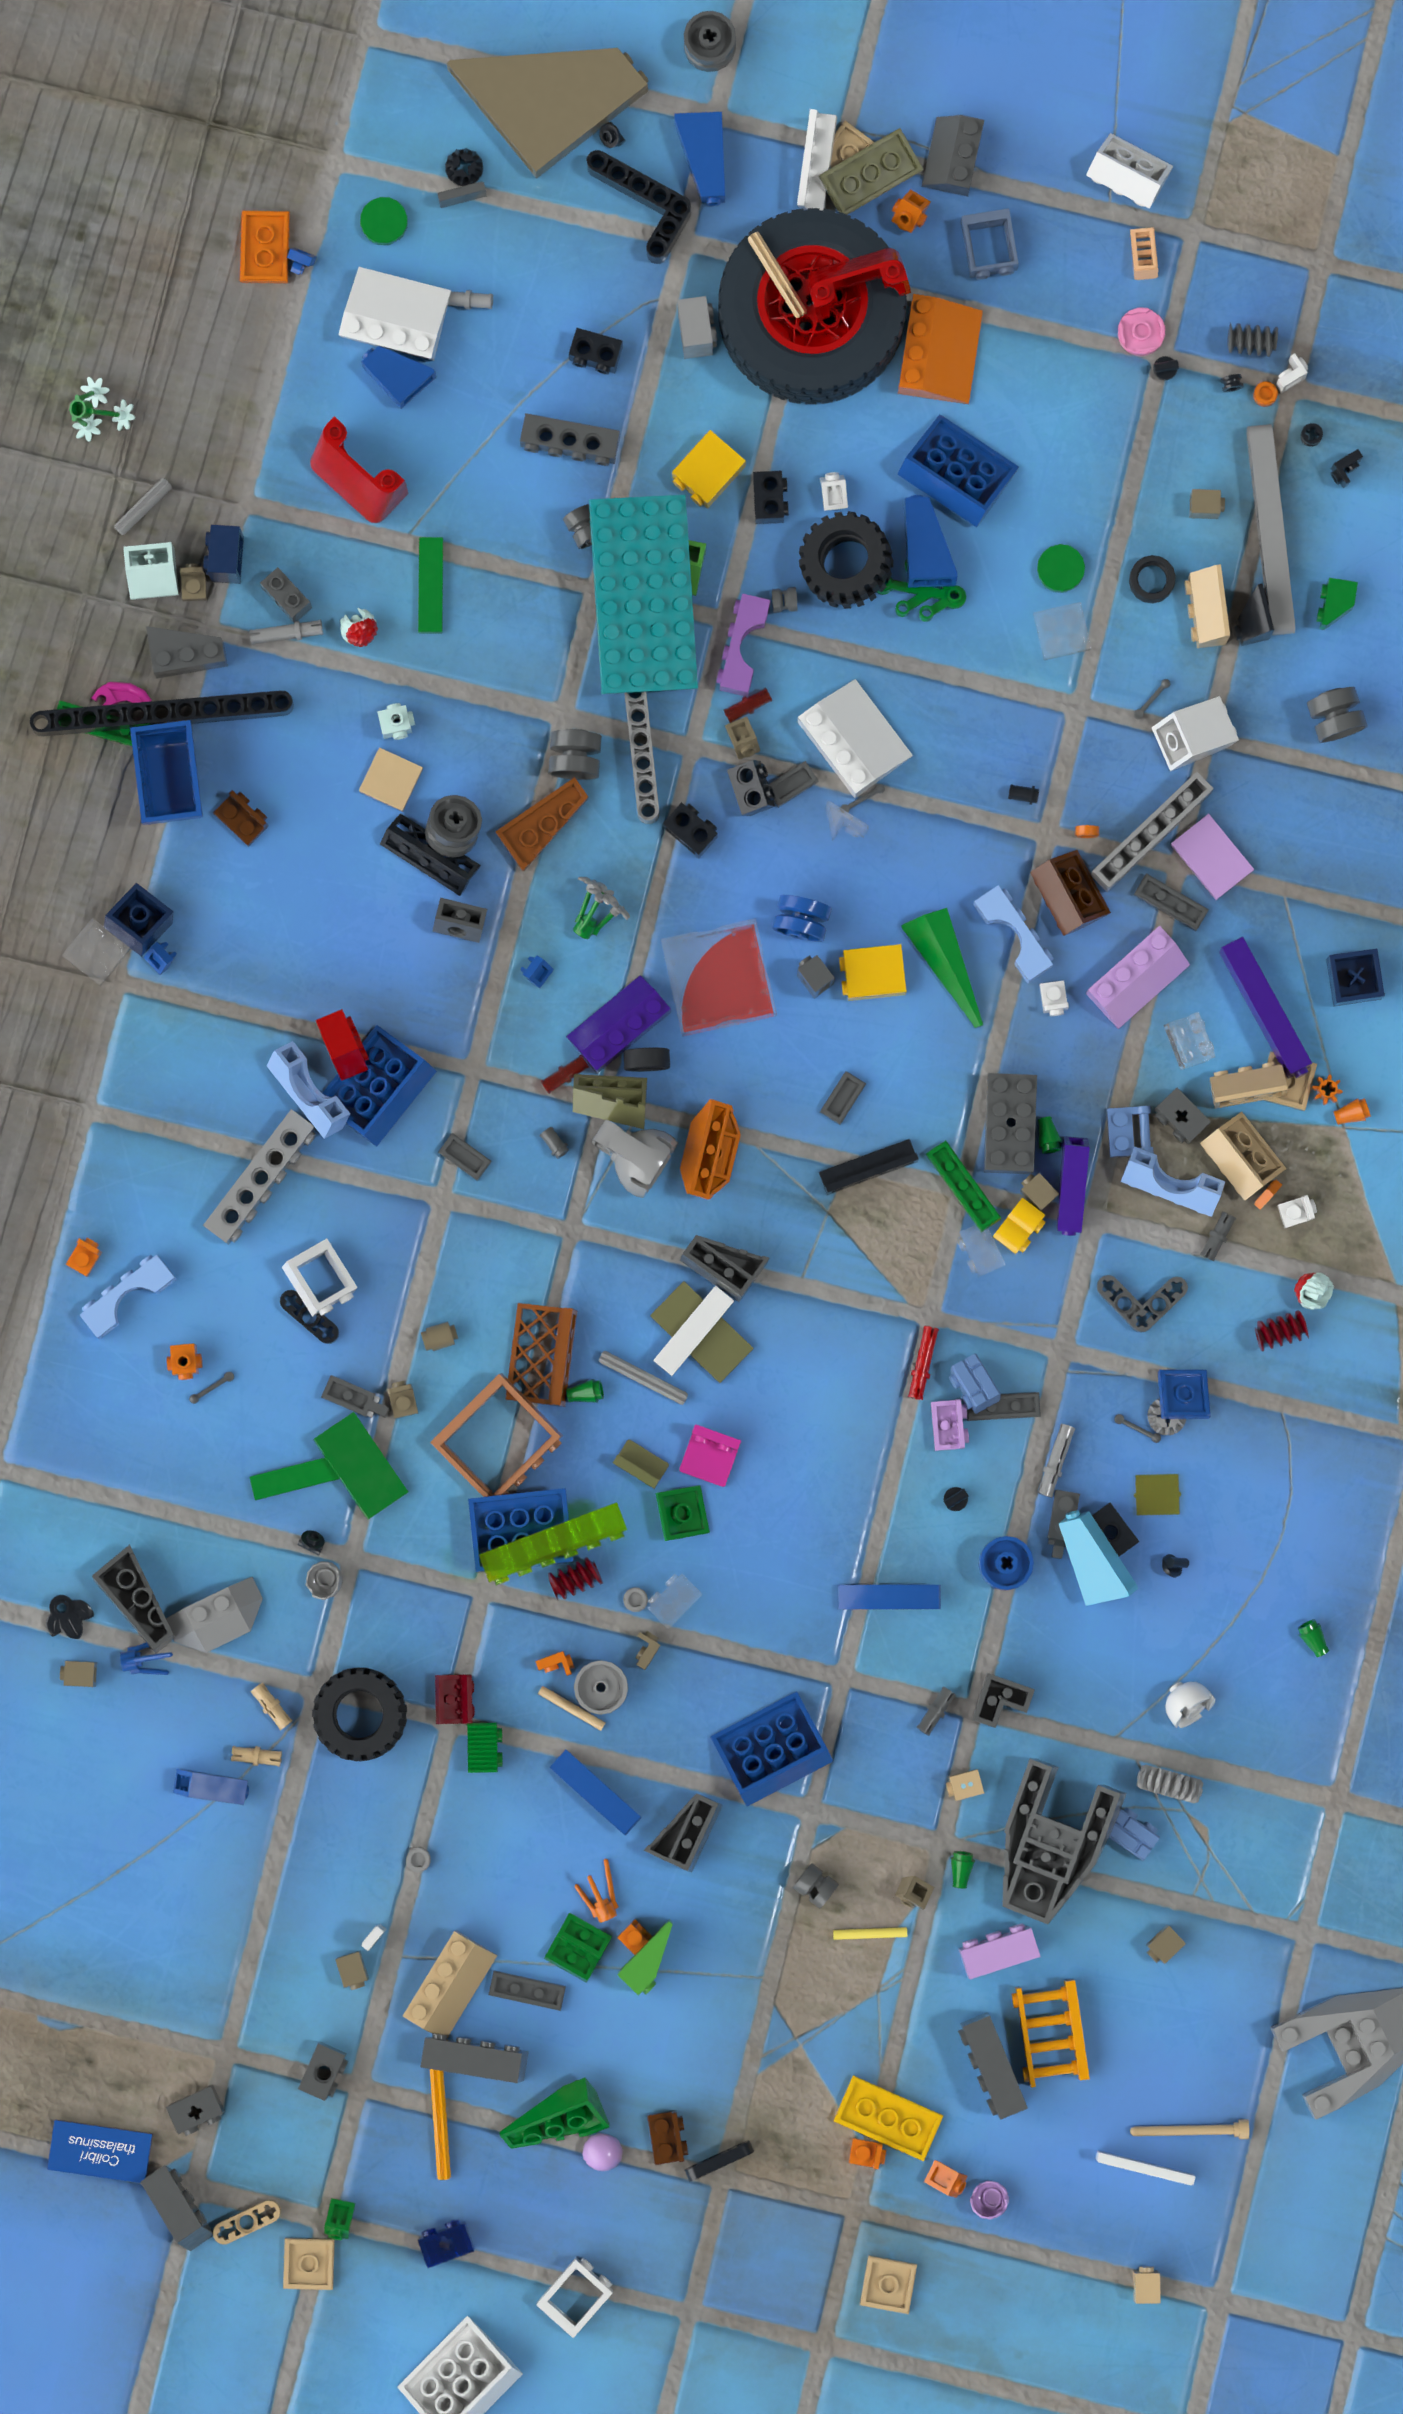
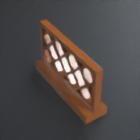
M518 1303L508 1380L513 1385L522 1380L528 1388V1391L523 1395L531 1403L565 1407L577 1319V1310L523 1303ZM523 1309L533 1310L538 1317L528 1326L522 1320ZM538 1311H545L542 1315L538 1313ZM551 1312L560 1313L558 1323L550 1328L543 1318ZM541 1321L548 1331L537 1339L530 1329ZM528 1332L535 1342L524 1350L519 1344V1339L524 1333ZM551 1334L556 1340V1345L551 1351L547 1352L540 1342ZM538 1345L545 1355L534 1363L527 1353ZM525 1356L532 1366L521 1374L516 1368V1362ZM548 1358L553 1368L552 1372L544 1377L537 1366ZM535 1369L542 1380L531 1388L524 1377ZM544 1382L550 1389L549 1399H540L534 1392ZM506 1390V1397H505V1399H506V1400L517 1401V1400ZM531 1393L534 1396V1398L527 1396Z

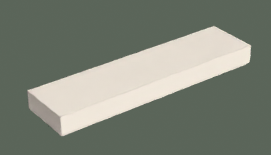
M715 1286L653 1361L673 1376L734 1303V1300Z
M1097 2150L1095 2158L1099 2163L1191 2186L1194 2185L1196 2177L1191 2173Z

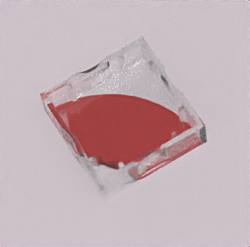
M756 918L723 925L711 931L691 932L661 939L682 1037L776 1016V1007L770 980L767 976Z

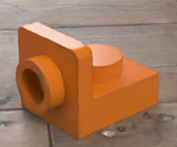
M79 1238L78 1244L66 1265L88 1277L102 1252L97 1249L98 1243L89 1238H86L85 1241Z
M564 1651L535 1661L538 1670L544 1669L545 1673L558 1669V1663L561 1662L567 1676L572 1674L570 1669L575 1668L570 1654L565 1655Z
M853 2138L849 2163L879 2169V2164L884 2165L886 2150L882 2149L883 2144L880 2142Z
M934 2160L924 2182L948 2196L957 2198L966 2187L967 2175L950 2168L938 2160Z

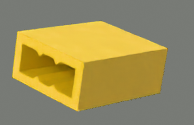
M709 430L672 471V478L674 479L672 482L681 491L686 489L692 494L690 498L698 506L704 505L706 508H709L746 467V460Z
M901 944L843 950V957H839L840 972L845 971L846 981H841L842 993L847 995L848 1001L906 995Z

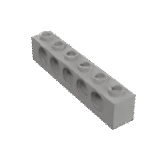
M1196 772L1092 871L1091 876L1108 892L1212 793L1214 788Z
M291 1109L203 1226L228 1245L231 1241L235 1243L243 1233L241 1228L245 1222L250 1223L258 1213L255 1210L260 1203L265 1204L272 1195L270 1189L275 1183L279 1185L287 1175L285 1170L289 1164L294 1165L302 1154L299 1151L305 1144L309 1146L314 1140L316 1128ZM288 1134L297 1135L298 1140L295 1145L288 1146L285 1144V1138ZM274 1153H280L283 1156V1160L279 1165H272L270 1163V1158ZM260 1172L268 1174V1181L263 1185H259L255 1181L257 1174ZM247 1191L252 1192V1202L243 1204L241 1202V1195ZM230 1211H236L239 1214L238 1220L232 1224L228 1223L226 1215Z

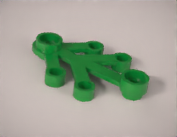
M907 559L905 560V564H904V568H905L906 571H907ZM892 577L888 584H886L883 592L877 591L881 595H886L891 590L916 595L908 601L902 600L896 604L895 612L900 617H906L911 610L930 598L940 599L932 606L924 605L920 608L919 618L924 622L932 620L934 615L947 607L958 609L966 601L964 589L957 585L941 587L942 589L933 587L908 588V582L893 580ZM956 593L959 597L952 599L950 595ZM900 606H905L907 610L905 612H902L898 608ZM929 611L931 615L924 616L922 612Z

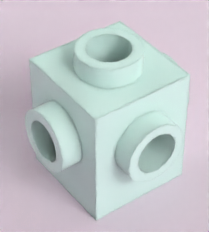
M400 703L387 706L386 710L377 711L384 739L393 737L394 740L407 738L408 734L412 733L411 726L415 725L413 712H407L406 705L401 706Z

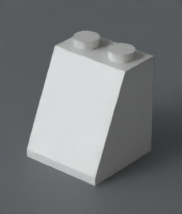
M1220 696L1175 711L1152 727L1170 771L1224 750L1239 740L1237 731L1231 723L1227 714V708Z

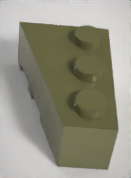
M574 1074L573 1112L644 1129L647 1078Z

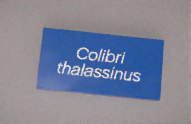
M55 2120L47 2170L141 2183L147 2177L153 2133Z

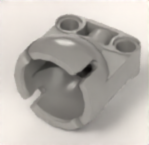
M609 1120L603 1122L592 1140L595 1147L611 1156L610 1159L615 1163L617 1176L624 1188L634 1196L644 1198L649 1189L652 1188L671 1157L670 1153L674 1152L678 1144L676 1139L665 1131L645 1129L633 1133L629 1130L625 1132Z

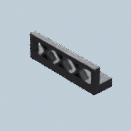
M400 813L387 828L380 845L461 896L470 879L476 874L481 865L466 855L453 858L443 857L434 851L429 844H423L419 841L418 838L426 840L425 829ZM401 823L402 825L407 827L409 831H403L397 826ZM459 864H464L471 870L466 872L459 867Z
M907 1139L820 1171L819 1175L826 1194L830 1195L917 1163L919 1158L913 1149L911 1140Z

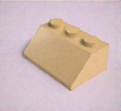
M1221 564L1191 572L1188 580H1185L1186 595H1190L1191 604H1188V616L1193 618L1194 627L1191 628L1192 642H1196L1197 648L1226 645L1230 637Z
M1276 1062L1262 1064V1068L1252 1070V1066L1242 1067L1238 1069L1237 1073L1228 1074V1071L1215 1072L1214 1077H1210L1209 1080L1215 1109L1285 1097L1288 1092L1282 1065H1276Z
M1243 1112L1237 1114L1200 1143L1205 1152L1213 1159L1222 1174L1227 1177L1236 1192L1244 1200L1248 1199L1286 1170V1167Z

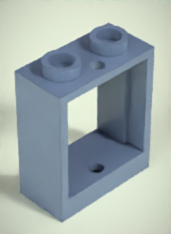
M1009 208L962 216L961 227L970 278L976 277V279L982 280L989 278L991 274L1000 273V276L1013 274L1018 269L1019 263ZM1003 225L1010 262L976 267L970 231Z

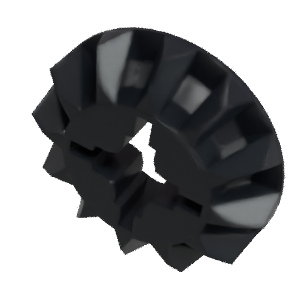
M467 148L456 149L455 152L448 156L445 171L451 182L458 186H466L476 183L481 178L483 162L476 151ZM460 159H462V161H464L465 164H471L470 166H468L469 175H467L463 169H457L460 167Z

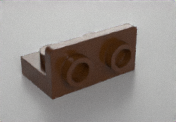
M231 790L229 792L230 796L213 813L249 847L269 827L265 821L267 816L258 808L253 810L248 805L250 800L242 792L239 791L236 794Z
M677 2110L647 2115L655 2165L678 2161L684 2162V2156L688 2155L686 2140L681 2141L680 2131L684 2130L683 2117L677 2116Z

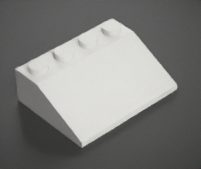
M358 267L343 314L339 336L434 361L451 290Z
M856 679L819 701L798 717V724L854 798L861 795L913 756Z
M467 2316L398 2386V2389L420 2414H484L523 2373L480 2327Z

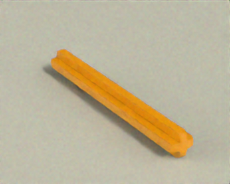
M430 2069L438 2180H448L451 2177L444 2071Z

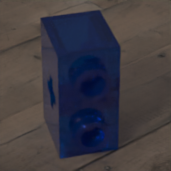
M455 2219L445 2223L446 2228L436 2231V2228L433 2227L421 2232L422 2237L418 2238V2243L427 2269L475 2251L466 2221L459 2222V2219ZM442 2236L452 2240L449 2248H446L445 2245L440 2246L439 2243L442 2241Z

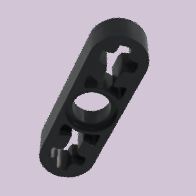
M287 1290L281 1295V1307L321 1342L332 1344L338 1339V1327L325 1315L321 1316L318 1313L314 1323L306 1324L303 1321V1314L308 1310L306 1306L299 1311L298 1316L294 1314V1312L298 1311L294 1306L286 1307L287 1300L285 1298L287 1296L293 1297L294 1295L297 1297L295 1299L296 1303L302 1306L303 1301L296 1291ZM321 1318L325 1320V1322L321 1323L325 1328H334L332 1330L334 1334L332 1338L326 1337L324 1339L322 1337L324 1333L319 1328H317L316 1332L312 1330L320 1323Z
M747 2140L696 2163L684 2171L690 2182L752 2154L754 2149L750 2141Z

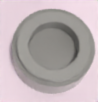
M631 1588L625 1593L623 1601L628 1610L640 1612L647 1606L648 1597L644 1590Z
M421 1847L410 1850L406 1857L408 1868L414 1872L425 1871L431 1863L429 1852Z

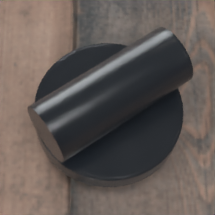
M612 121L601 127L600 139L606 147L621 146L626 141Z
M1168 356L1158 358L1153 364V371L1156 377L1165 381L1172 379L1176 375L1177 369H1179L1178 360Z
M952 1487L945 1492L943 1502L947 1509L960 1511L966 1507L969 1495L965 1489Z
M308 1530L302 1533L297 1545L319 1556L323 1550L325 1540L320 1533Z
M1167 1554L1162 1559L1164 1572L1173 1578L1180 1576L1182 1568L1189 1566L1187 1558H1176L1172 1554Z

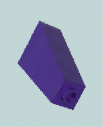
M1063 1136L1056 1226L1057 1231H1062L1061 1234L1067 1236H1075L1076 1232L1082 1233L1090 1150L1088 1138Z

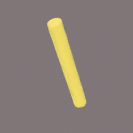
M907 1927L833 1930V1940L907 1937Z

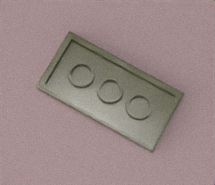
M901 128L818 177L838 212L848 215L924 169Z
M683 1281L650 1317L673 1337L701 1304L703 1299ZM721 1317L690 1355L715 1380L721 1383L754 1348Z

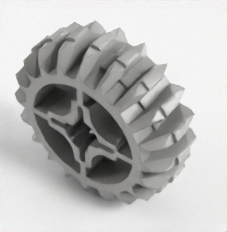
M1149 1765L1141 1766L1140 1772H1138L1137 1786L1140 1789L1190 1803L1199 1802V1798L1202 1795L1203 1782L1200 1779Z

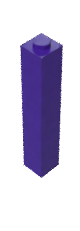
M1244 937L1221 947L1219 954L1277 1060L1282 1065L1287 1078L1295 1076L1297 1079L1309 1072L1308 1068H1310L1312 1062Z

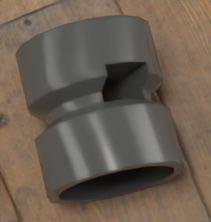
M586 504L571 511L563 518L569 532H575L573 538L579 549L592 545L589 504Z
M811 1863L797 1880L793 1889L802 1896L808 1895L809 1901L820 1909L839 1884L830 1876H822L823 1871Z

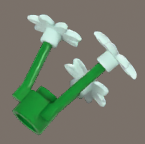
M88 377L87 382L89 386L84 385L80 387L86 393L75 395V400L69 406L72 421L78 422L72 425L73 428L79 429L76 438L80 439L85 435L86 440L90 442L92 433L96 435L101 434L96 426L102 423V419L93 420L94 414L113 417L112 421L118 422V431L122 430L123 427L129 430V420H135V416L131 414L133 404L127 406L126 401L122 400L121 407L114 406L115 412L94 409L97 408L99 401L107 403V399L103 394L109 392L110 389L101 387L103 383L102 378L94 382L91 377Z

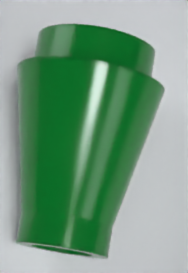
M1048 1116L1038 1119L1039 1149H1042L1043 1154L1060 1151L1063 1142L1056 1130L1052 1117Z
M591 1379L577 1386L567 1388L569 1403H598L599 1400L604 1399L601 1380L595 1381V1379Z
M1312 1619L1298 1627L1300 1638L1314 1652L1316 1657H1321L1329 1652L1320 1623Z
M954 1851L953 1857H951L953 1887L967 1888L975 1862L972 1853Z

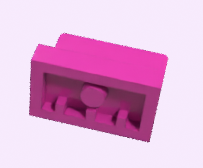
M695 1424L679 1471L725 1487L741 1440Z

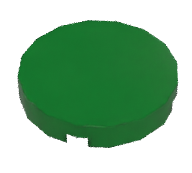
M379 197L371 200L364 206L360 216V225L369 241L377 245H390L398 239L400 240L407 230V214L404 207L398 201L390 197Z
M1058 544L1050 546L1042 553L1038 560L1037 574L1044 587L1052 592H1068L1077 587L1084 577L1085 564L1083 557L1078 550L1069 545Z

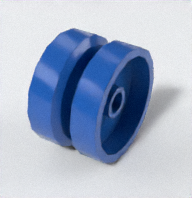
M780 895L777 907L784 914L775 916L772 929L793 938L823 942L826 928L818 922L828 921L832 908L812 899L794 895Z
M1009 1536L995 1538L986 1544L980 1553L978 1562L980 1575L985 1582L995 1589L1005 1591L1016 1589L1027 1582L1032 1574L1034 1565L1032 1552L1028 1546L1018 1538ZM1003 1559H1008L1010 1561V1566L1008 1568H1003L1001 1566Z

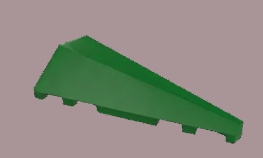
M944 908L925 914L901 925L902 930L924 957L949 994L952 995L960 1009L966 1014L974 1028L983 1026L948 909Z

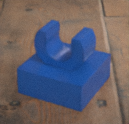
M291 248L287 258L294 260L291 272L298 275L303 274L305 265L313 266L317 256L298 248Z
M156 942L144 956V959L159 975L168 969L177 954L176 952L172 954L166 952L167 942L161 945Z
M539 956L535 958L529 957L528 960L531 962L527 969L521 967L520 970L523 972V976L540 989L554 969Z

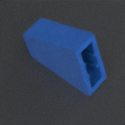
M378 346L375 350L373 348L369 349L362 357L361 363L363 368L401 409L437 378L433 368L381 346Z
M177 1769L173 1793L190 1798L244 1805V1801L249 1795V1786L247 1785V1780Z

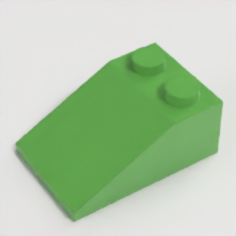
M670 1919L617 1974L638 1996L642 1992L646 1995L656 1985L654 1979L657 1976L673 1925Z

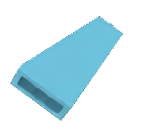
M1075 1510L1065 1514L1066 1518L1058 1524L1085 1605L1088 1606L1129 1597L1138 1589L1137 1584L1089 1511L1080 1513L1079 1510Z

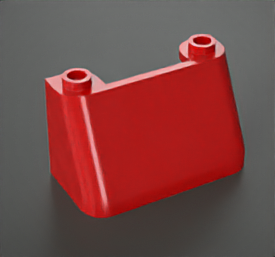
M886 248L811 272L808 277V286L818 321L830 318L829 311L831 306L838 303L835 291L882 277L884 288H894L899 296L910 294L908 277L899 252L892 248Z
M334 416L321 433L311 456V468L367 521L380 523L409 494L406 482L398 473L390 469L381 471L373 478L352 459L344 449V441L347 439L346 427Z

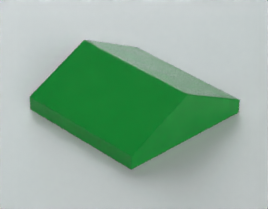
M701 1485L655 1493L665 1541L710 1533Z

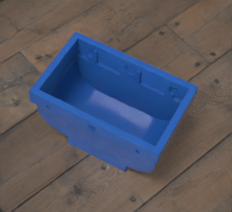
M191 720L131 727L141 823L143 825L202 818L203 812Z

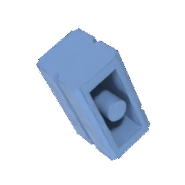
M973 1354L951 1367L949 1379L955 1389L960 1388L963 1393L961 1399L967 1409L972 1408L974 1413L977 1414L1000 1401L1001 1393L977 1354Z
M1125 1807L1124 1810H1120L1109 1838L1144 1861L1160 1838L1156 1834L1158 1829L1147 1821L1144 1825L1136 1820L1138 1815Z

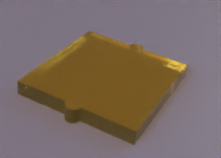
M1178 1474L1135 1475L1136 1493L1133 1496L1136 1498L1137 1516L1180 1514L1179 1497L1181 1492H1179Z

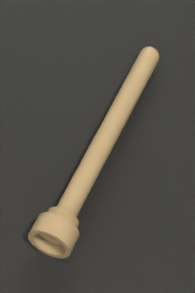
M1238 2119V2122H1233L1232 2125L1134 2126L1130 2129V2134L1132 2136L1234 2135V2137H1239V2139H1249V2120Z

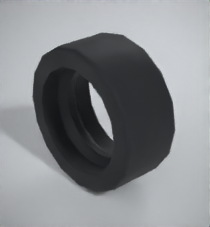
M1150 555L1141 558L1135 563L1130 572L1129 585L1132 593L1136 598L1146 603L1153 604L1163 601L1174 588L1176 578L1174 568L1169 561L1161 556ZM1147 566H1157L1164 571L1166 585L1161 591L1148 593L1140 587L1138 576L1141 570Z
M635 1048L624 1051V1070L646 1072L670 1068V1050L668 1048Z

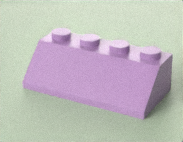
M1159 926L1090 987L1086 994L1119 1029L1190 964L1177 944Z

